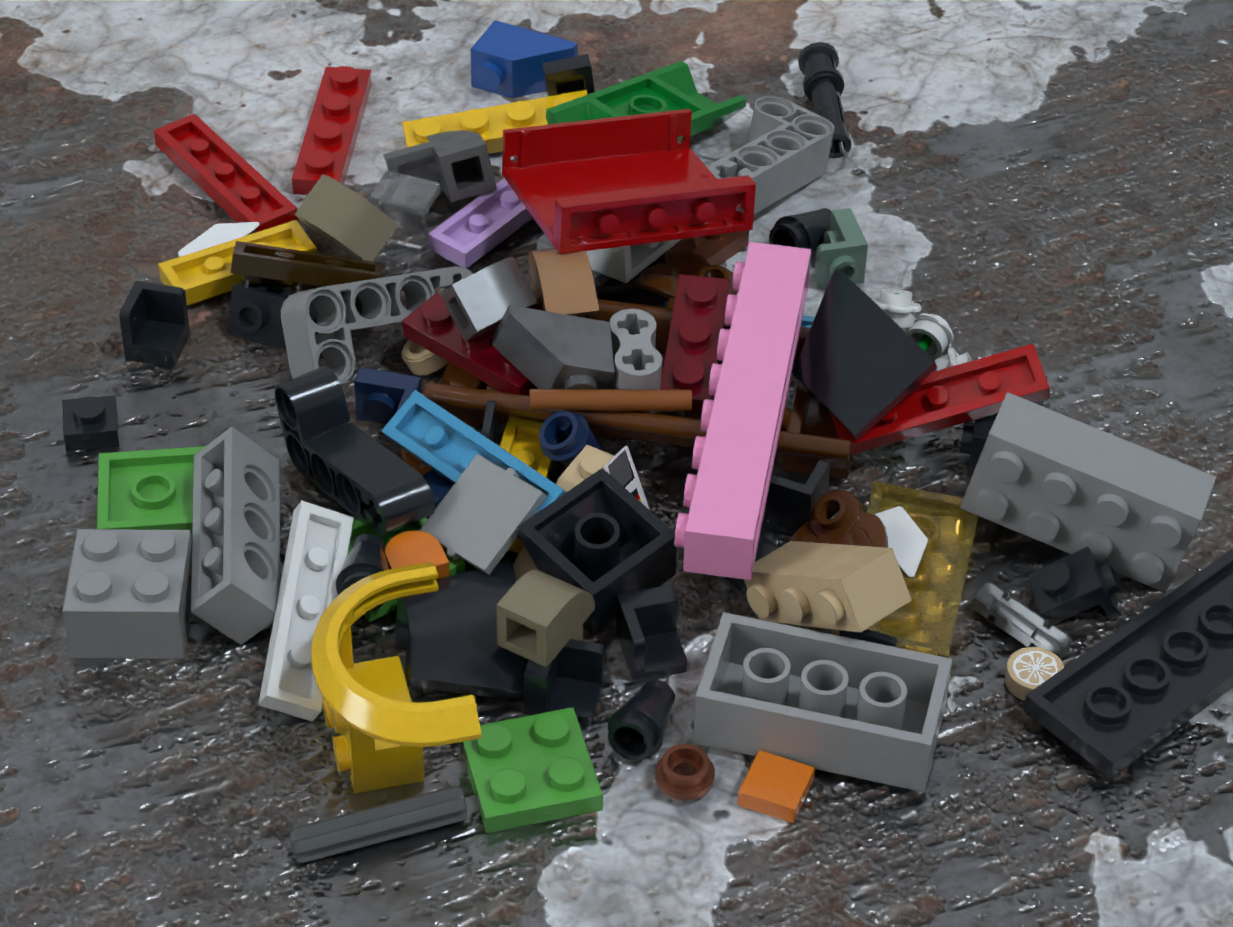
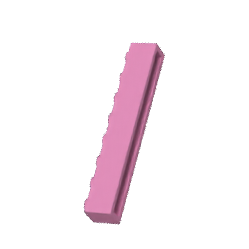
M749 242L745 262L736 261L732 292L738 293V295H728L725 310V326H730V329H720L717 346V360L723 362L722 364L713 363L710 374L709 395L715 396L714 400L705 399L702 409L700 430L701 432H707L706 437L696 436L694 443L692 469H697L698 474H688L685 483L683 507L690 508L689 514L679 513L676 523L674 546L684 548L683 571L745 580H751L808 293L811 249Z

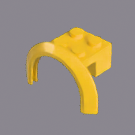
M432 562L393 568L359 580L345 589L329 604L316 626L311 646L313 675L322 695L327 728L334 727L335 733L339 732L340 736L332 737L338 772L349 770L354 794L425 781L423 747L448 745L482 738L474 695L434 702H412L399 656L353 664L351 626L367 611L384 602L404 596L438 591L436 581L438 573Z

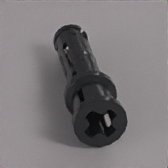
M811 43L804 47L798 57L799 69L805 75L803 81L804 94L813 102L815 113L826 118L834 125L829 157L839 158L844 156L841 142L846 152L850 151L852 145L840 98L844 89V80L842 74L837 70L839 64L838 52L834 46L828 43Z

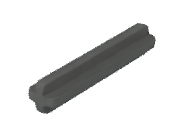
M452 786L295 827L289 832L290 846L297 863L303 864L461 822L467 818V804L461 789L457 786Z

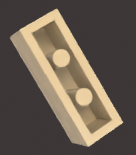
M790 541L756 561L751 580L744 579L748 589L746 593L747 600L752 610L758 615L759 620L774 623L862 632L912 601L893 548Z

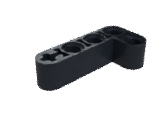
M322 366L275 387V400L287 451L292 463L301 475L382 537L434 514L435 504L432 492L423 476L350 422L342 386L335 373L328 366Z

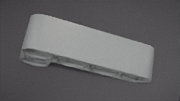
M764 96L758 98L754 103L748 143L711 163L708 169L717 179L749 175L756 183L755 215L826 172L834 134V125L826 118L781 97Z
M454 266L319 287L290 295L282 305L281 322L292 377L296 378L319 368L318 359L321 353L325 358L327 366L339 379L340 384L346 383L352 377L355 370V355L350 331L402 323L403 319L435 294V288L446 287L447 290L452 284L473 273L464 267ZM401 289L406 296V307L402 305L400 300ZM356 296H358L362 303L361 316L355 307ZM311 302L316 307L318 313L316 324L309 314Z

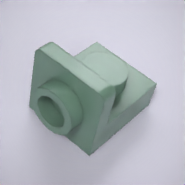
M851 208L832 210L830 231L824 232L823 244L817 247L814 281L819 289L827 288L831 275L837 268L855 284L864 283L868 244Z

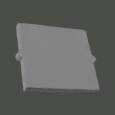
M477 454L437 506L434 514L428 518L419 531L427 532L437 538L441 546L447 549V554L451 559L458 560L461 558L490 575L519 536L517 527L531 518L547 497L542 491L519 479V475L513 468L504 470Z

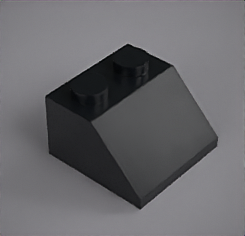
M603 468L517 527L518 535L539 571L585 590L593 596L595 610L583 623V627L591 635H594L616 619L617 594L659 587L676 575L677 547L674 546L675 532Z

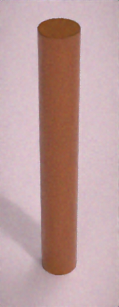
M529 389V411H691L692 409L691 390Z

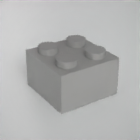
M77 529L62 610L70 659H185L191 618L192 540L190 530Z

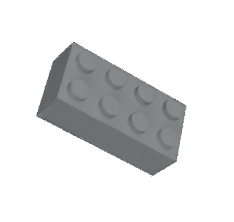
M1007 392L989 432L960 508L1070 554L1089 547L1101 565L1109 562L1116 573L1166 593L1202 520L1216 476Z
M723 612L695 696L693 743L756 756L758 751L762 750L815 767L817 770L925 792L946 707L953 659Z

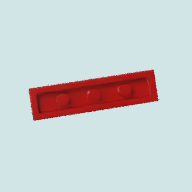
M350 66L325 67L292 176L293 194L308 195L322 174L344 185L372 86L371 70L354 69Z
M195 113L154 130L155 145L237 223L259 222V226L249 234L294 220L298 221V217L295 215L297 207Z
M1029 344L932 372L859 440L830 411L829 414L837 439L851 440L850 455L996 414L999 412L1007 392L1033 403L1049 399L1050 387L1034 344Z

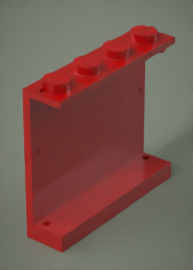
M690 109L503 130L502 176L559 254L753 230L756 183L749 175L717 179L690 148L692 111Z

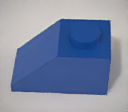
M494 20L470 49L471 87L510 98L545 92L546 87L542 63L578 56V43Z

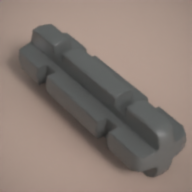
M986 583L975 592L972 603L974 611L988 621H991L994 617L996 619L994 624L1024 646H1036L1047 649L1056 654L1061 660L1070 652L1069 648L1072 643L1070 635L1055 625H1052L1049 629L1047 627L1050 623L1048 620L1014 597L1007 600L1008 593L994 583Z

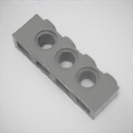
M230 427L194 455L191 613L242 645L261 630L271 627L275 616L281 583L279 459L234 427Z

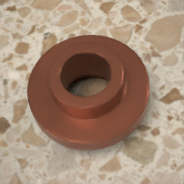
M678 744L669 748L658 761L655 769V780L658 788L665 795L677 800H694L703 797L711 790L715 780V769L703 749L692 744Z

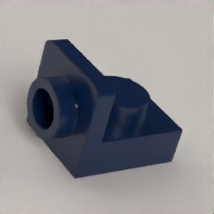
M360 367L354 380L357 419L387 424L414 390L422 394L421 377Z

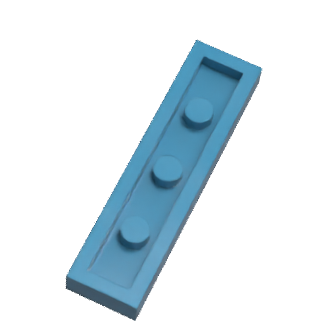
M414 390L381 431L395 445L452 484H455L477 454L504 470L513 468L519 475V479L546 495L547 498L536 513L566 493L564 489L416 390Z

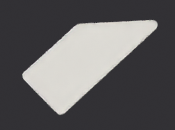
M259 222L215 224L182 248L178 255L181 257L244 237L259 226Z
M901 506L874 514L882 520L886 527L888 548H893L899 566L908 577H914L928 542L927 537Z

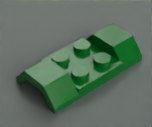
M679 61L546 109V120L549 125L690 109L692 111V136L726 122L746 107L747 99L739 95L718 104L697 92L688 64Z

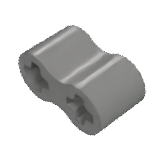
M625 309L615 313L610 319L615 369L613 389L659 390L661 387L662 356L655 349L657 323L654 317L646 311Z

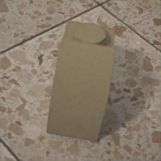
M322 174L295 213L299 218L297 222L312 234L327 238L354 259L374 261L399 225L362 196Z
M531 570L517 580L496 604L497 645L547 668L570 639L583 641V623L595 610L593 596L585 590L542 571Z

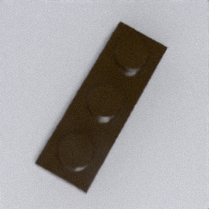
M236 241L230 273L240 274L243 281L252 284H270L271 279L291 282L293 288L306 291L319 287L385 277L386 263Z

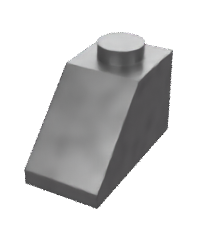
M509 305L492 336L493 346L538 389H606L615 373L610 322Z

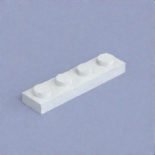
M302 500L295 508L266 659L259 706L312 722L321 713L322 695L317 687L311 663L312 640L322 614L338 596L336 579L347 559L354 517Z

